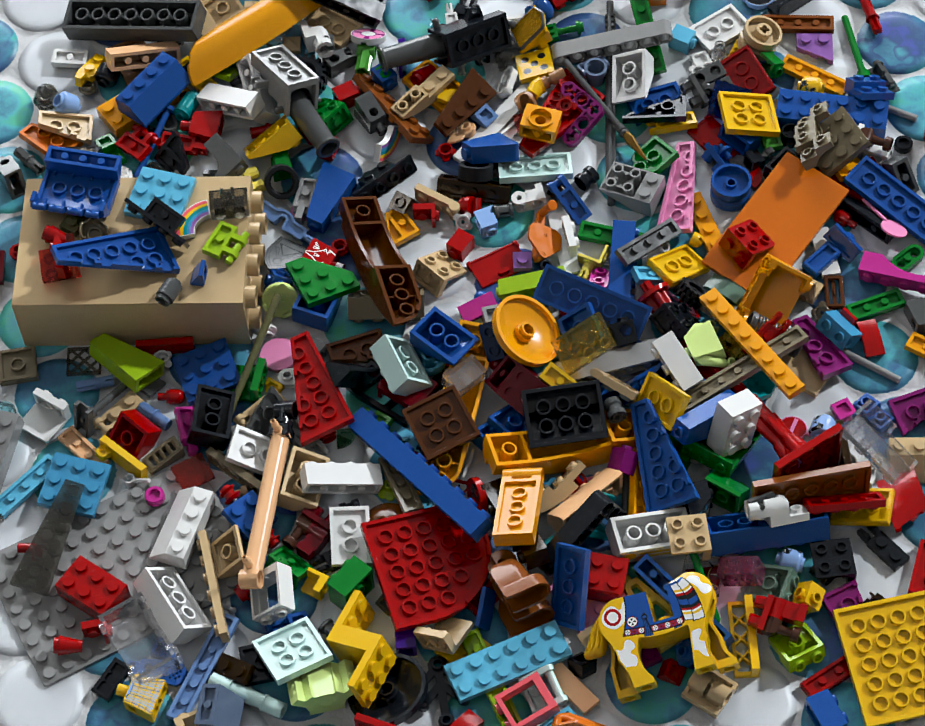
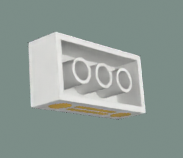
M686 507L609 518L605 532L612 555L628 558L629 562L639 561L646 553L652 559L675 556L671 555L666 517L688 515Z

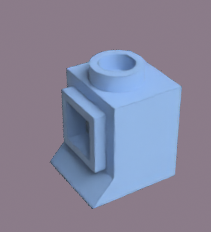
M493 205L473 211L476 218L474 223L482 239L496 235L498 221L493 213Z

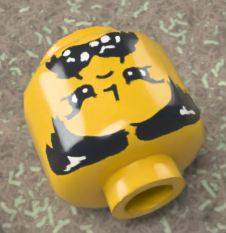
M805 76L802 81L798 82L797 90L824 93L825 83H822V80L818 77Z

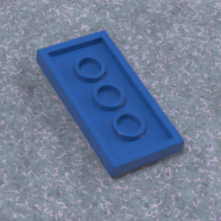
M563 542L556 543L551 607L555 612L553 620L559 626L583 631L585 629L591 550Z

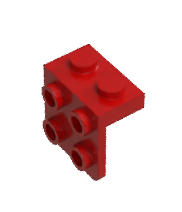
M751 219L728 228L718 243L742 270L748 268L756 255L772 249L775 245L771 238Z

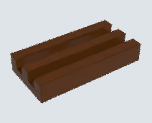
M823 276L826 306L829 309L842 310L845 307L843 276ZM835 280H838L840 304H837ZM828 281H831L833 304H830Z

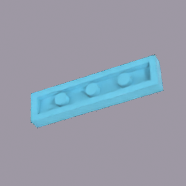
M50 454L45 455L0 495V516L3 519L9 516L43 486L53 459Z

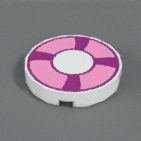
M360 28L351 31V41L359 45L361 42H365L368 46L380 45L386 41V33L379 29Z

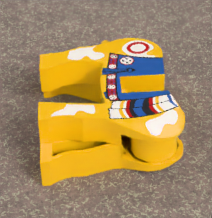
M686 572L665 585L673 617L663 616L657 621L653 604L646 592L613 599L602 608L600 616L591 628L584 658L586 660H594L604 657L609 644L611 650L610 671L618 700L621 704L641 699V692L658 687L655 678L644 668L641 658L642 649L664 647L690 638L694 668L698 675L718 669L720 674H724L741 668L739 661L728 651L726 642L714 625L717 595L706 576L697 572Z

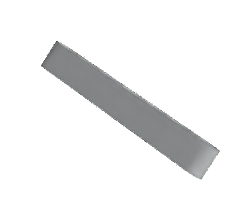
M662 19L554 43L551 46L553 65L564 66L562 62L565 59L574 64L597 56L606 57L669 43L673 39L671 22Z

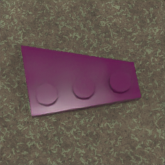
M925 388L887 401L892 416L895 417V423L902 437L925 420Z

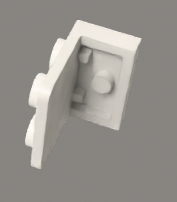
M37 387L33 391L36 403L24 416L23 421L25 423L22 430L44 443H50L71 418L69 404L62 398L57 399L48 390L43 391Z

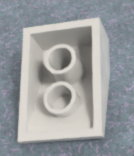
M646 48L612 55L613 105L647 98L654 75V57Z

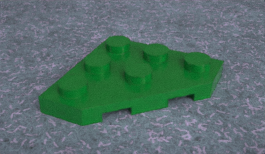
M304 257L285 263L286 270L308 309L360 290V284L352 271Z

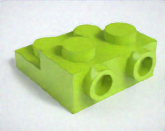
M805 622L803 627H799L802 629L797 644L790 642V637L777 634L776 636L768 637L770 646L779 655L780 662L790 673L794 671L801 672L805 669L806 665L813 662L820 663L826 656L824 644Z

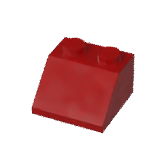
M136 409L120 412L109 438L140 460L155 446L162 430Z

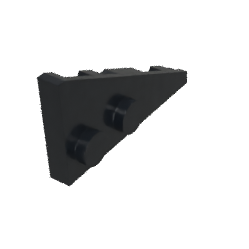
M686 93L680 94L679 99L673 101L666 99L661 103L644 107L643 112L635 114L633 111L622 116V123L686 122Z

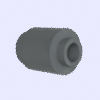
M174 277L166 278L156 292V301L165 307L172 304L182 291L181 282Z

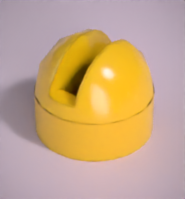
M694 232L688 245L695 248L701 247L704 242L703 236Z

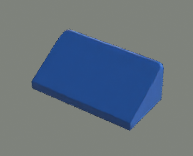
M485 586L481 589L474 628L489 631L496 593Z

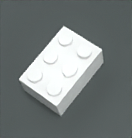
M748 389L717 402L706 444L722 457L733 455L743 448H748L752 444L763 403Z

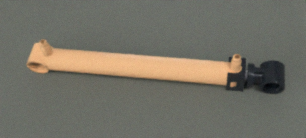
M296 400L276 401L274 403L275 419L270 420L268 431L270 442L246 555L241 557L244 566L238 573L240 589H262L264 585L263 569L288 447L293 444L295 434L292 429L293 422L291 420L298 418Z

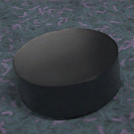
M902 135L895 139L894 149L898 153L907 154L912 150L913 141L910 137Z

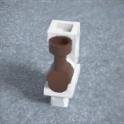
M859 123V128L871 145L861 152L858 157L863 159L865 155L868 157L873 156L879 165L890 159L893 154L894 138L888 136L885 139L880 138L874 134L871 127L866 128L865 124Z

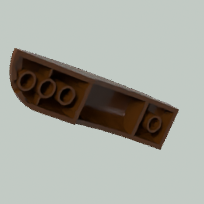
M341 197L338 206L343 221L341 227L365 288L379 311L393 327L407 324L417 316L420 310L421 294L411 265L405 262L389 233L377 197Z

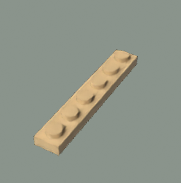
M204 529L198 531L199 539L196 540L198 551H202L203 555L199 556L202 568L206 570V573H203L205 585L209 584L210 590H206L208 601L213 603L210 612L212 619H216L217 623L213 625L216 637L220 636L222 643L230 642L210 541Z

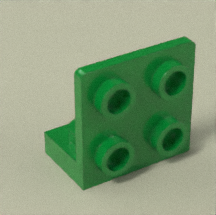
M322 98L318 104V109H316L333 136L354 120L345 102Z
M258 358L257 364L253 365L239 400L256 402L261 398L268 373L266 359ZM235 364L241 376L245 366Z

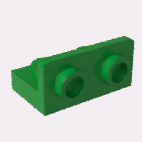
M284 545L270 553L265 564V568L275 562L290 566L292 569L293 591L297 589L298 582L307 576L306 570L308 567L313 569L310 564Z

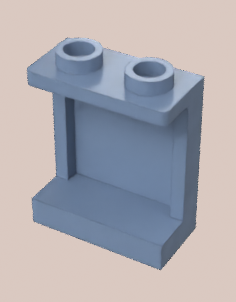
M203 683L194 724L197 726H240L245 699L221 684Z

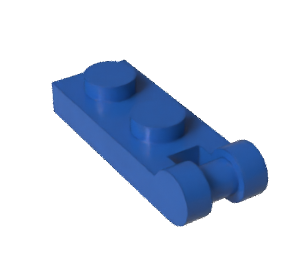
M559 174L556 180L548 182L546 186L576 226H578L582 220H586L592 213L564 175ZM560 185L564 187V190L561 192L557 188Z

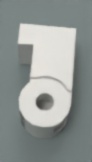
M541 183L534 184V189L525 192L516 191L511 196L513 210L518 213L542 208L547 204L546 195Z

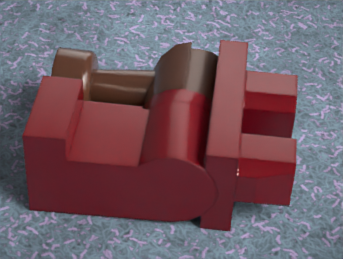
M319 505L316 509L308 510L304 508L301 511L302 514L296 519L297 527L292 534L285 535L281 540L288 549L293 551L296 548L297 555L308 562L311 558L319 555L330 540L329 514L324 520L320 518L324 511ZM303 534L306 536L302 541L297 542Z

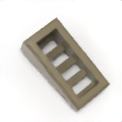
M172 436L145 456L142 462L147 466L151 475L183 458L185 456L184 449L176 437ZM158 456H161V458L163 459L161 462L157 458ZM154 460L157 465L153 466L150 461Z

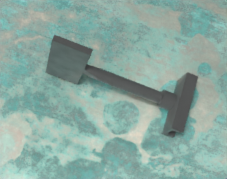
M158 378L140 391L151 398L166 385V382ZM121 383L93 407L87 406L80 400L76 401L73 404L74 428L78 430L82 427L85 430L86 437L89 439L94 434L93 419L97 416V413L128 387Z

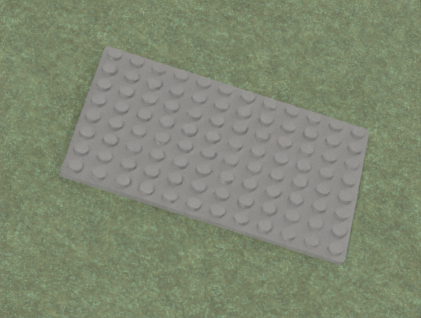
M191 458L150 478V483H139L100 502L94 519L73 515L0 550V600L45 687H49L162 631L151 612L147 609L141 596L137 593L133 582L145 567H173L151 560L149 556L179 490L196 486L213 491L216 504L205 527L210 546L213 541L232 527L221 514L224 507L195 458ZM152 486L161 487L165 494V501L157 507L148 505L145 499L146 490ZM242 540L244 554L246 555L247 547ZM18 543H34L43 550L42 561H32L30 553H18ZM196 547L186 570L175 566L174 568L200 608L204 610L212 606V604L197 600V595L200 593L204 594L205 598H208L206 590L210 589L209 584L205 585L203 573H206V570L202 568L199 556H203L202 551H198ZM79 555L127 584L131 595L108 622V624H111L113 636H109L110 643L106 644L103 634L96 638L84 637L81 622L93 620L94 618L61 598L55 587V584ZM238 575L218 579L222 600L236 594L234 589L237 588ZM61 635L83 640L82 652L58 656V654L53 653L54 637Z

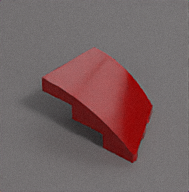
M914 468L876 482L878 488H894L895 490L891 521L896 533L901 531V527L908 521L913 522L920 514L925 512V495Z

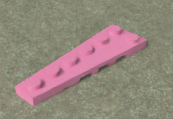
M694 141L677 142L675 150L679 153L680 157L671 165L657 225L672 217L682 230L681 234L692 233L696 144Z

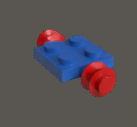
M226 484L220 489L219 498H225L224 504L229 506L223 509L221 514L232 526L238 525L240 535L248 542L258 495L251 490L239 498L240 491L235 492L233 490L234 484ZM276 515L274 516L273 524L277 522L278 517ZM274 529L271 530L268 549L270 548L271 550L280 543V535H273Z

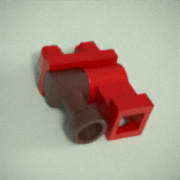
M768 594V597L756 595L753 607L763 610L761 616L750 613L747 625L757 629L758 634H764L769 637L776 636L777 634L790 637V642L797 644L802 629L799 627H803L809 605L790 602ZM784 621L796 626L790 629L783 626L782 622Z

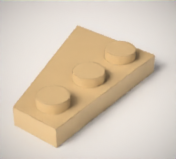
M39 110L38 128L91 145L93 115Z

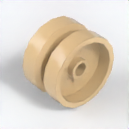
M762 15L752 16L746 21L743 30L738 36V49L748 44L758 61H766L760 56V52H775L782 39V30L778 23L769 17Z

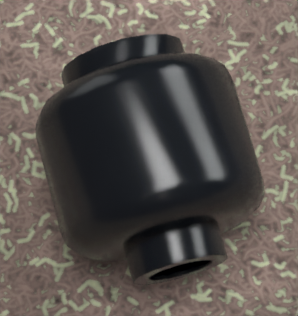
M102 62L95 73V79L98 85L103 88L113 87L116 85L121 71L111 72L106 62Z

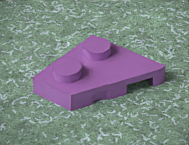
M796 33V51L807 54L815 59H818V57L825 59L827 64L833 65L832 33Z

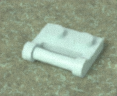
M547 664L518 679L521 681L537 671L540 677L547 676L556 696L554 700L558 706L564 705L569 701L567 695L563 694L554 674L553 664ZM535 685L523 691L533 714L547 706Z

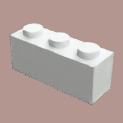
M672 330L652 342V349L650 351L656 360L659 358L663 364L661 365L663 372L666 376L670 375L673 380L671 383L686 392L703 382L702 375Z

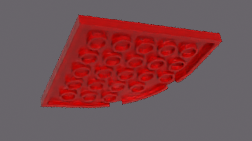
M436 506L368 521L360 525L396 632L437 623L458 614L477 597L486 581L488 563L491 556L488 533L476 543Z

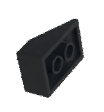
M198 384L186 443L205 448L211 446L215 450L225 451L230 437L236 392Z

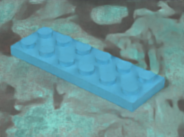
M553 620L443 666V670L461 704L512 683L547 664L555 665L572 657L573 653L556 621Z

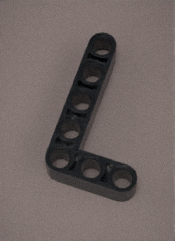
M594 491L546 545L550 562L538 568L546 576L552 577L554 575L556 543L563 542L580 547L604 518L609 521V518L625 516L627 512L602 491Z

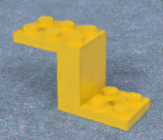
M354 590L326 641L340 661L343 659L351 660L353 665L357 666L347 686L360 705L369 709L372 702L376 699L380 687L385 682L391 667L394 666L397 657L382 635L366 631L376 613L362 592Z

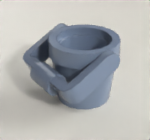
M597 56L578 64L576 67L583 77L586 76L588 84L592 87H599L604 83L607 67H610V64L603 56Z

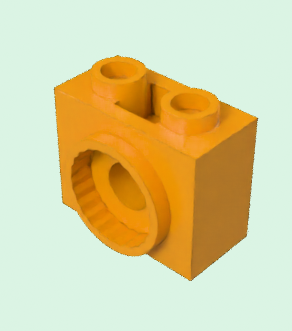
M527 103L519 126V136L554 145L561 125L562 111Z

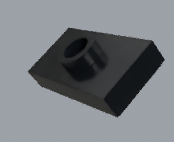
M115 657L91 691L109 703L116 693L118 684H123L133 670L132 667Z

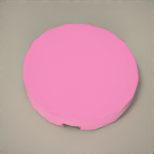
M286 338L271 339L261 348L260 358L266 359L268 371L271 370L279 373L283 369L294 368L290 340Z

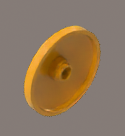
M511 295L502 300L494 309L492 316L494 335L501 348L513 360L525 366L541 367L556 357L561 346L560 330L556 320L544 305L529 296Z

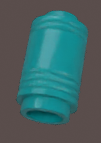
M189 90L184 94L174 109V115L177 120H190L193 112L199 106V102L196 99V96L199 94L198 92Z

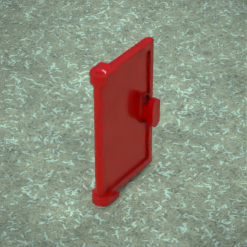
M711 113L707 114L697 124V128L689 129L686 132L705 151L707 149L704 145L707 142L717 146L720 143L724 146L728 145L718 138L721 124ZM735 149L730 153L732 158L736 155H741Z
M514 240L508 245L471 262H467L466 266L473 273L481 288L484 289L497 283L498 279L507 278L518 273L513 272L512 253L522 251L519 248L518 242Z

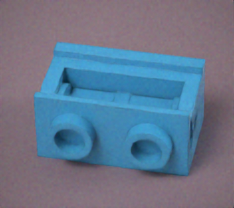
M837 310L825 311L815 325L841 351L844 348L853 349L863 335Z

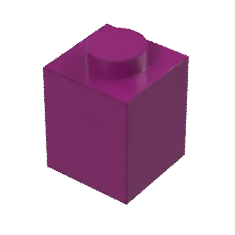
M627 445L613 447L607 468L620 470L623 475L634 476L638 454L632 451L633 447Z

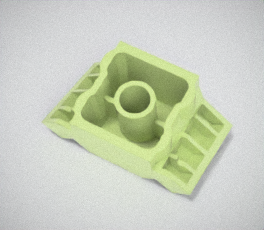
M343 659L339 663L329 662L286 682L290 704L306 708L310 715L345 708L346 699L353 695L347 686L355 671L353 661Z

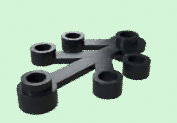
M434 656L428 661L426 675L428 683L435 677L436 684L426 695L423 703L427 705L420 707L419 711H428L429 705L438 695L441 710L438 724L439 726H450L455 719L449 713L447 694L456 699L459 704L460 702L452 686L444 681L443 675L446 676L443 666L448 664L447 660L442 656ZM441 663V666L435 667L434 664ZM470 700L463 702L460 705L467 706L470 703ZM450 719V722L444 723L443 720Z

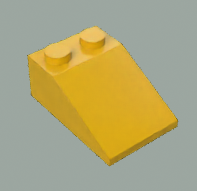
M283 115L243 150L248 159H253L289 150L291 147L295 148L301 143L303 137L292 122Z

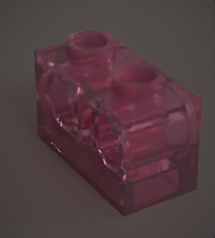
M727 556L719 558L717 576L724 586H763L765 566L758 556Z

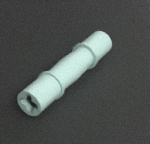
M215 672L212 673L207 684H221L244 698L245 704L259 708L261 712H266L281 719L287 710V703L275 699L269 694L264 695L250 687L236 683L235 680Z

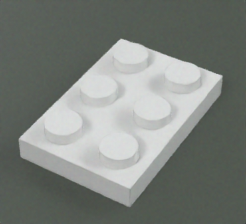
M730 3L690 26L689 29L696 31L697 42L710 55L738 39L747 19Z
M237 424L233 430L225 461L263 475L270 438Z
M369 506L329 507L331 567H341L347 559L350 560L354 555L365 564L372 565L360 528L361 523L370 521Z

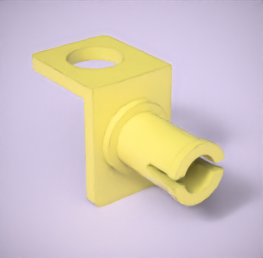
M609 245L605 246L599 260L578 253V262L583 264L577 276L589 280L593 269L604 267L610 254Z

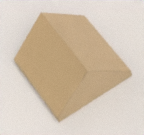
M233 525L211 543L218 579L236 576L244 566L241 557L245 554L238 525Z

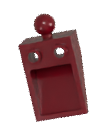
M508 355L503 359L489 362V367L493 372L486 379L485 383L522 416L521 391L550 387L539 378V375L531 367L516 362Z

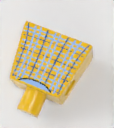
M134 676L129 686L121 683L118 684L116 695L124 697L123 704L126 710L154 723L167 694L168 686L166 680Z

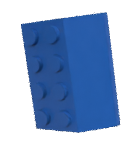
M49 145L44 158L46 172L38 194L37 191L32 192L30 207L36 210H48L49 212L66 213L68 215H84L94 219L109 216L120 186L122 156Z

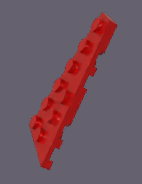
M308 330L290 338L302 447L355 422L338 387H335L325 362Z

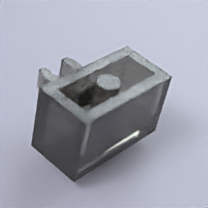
M230 187V189L224 190L220 188V190L209 191L212 221L250 217L247 187Z

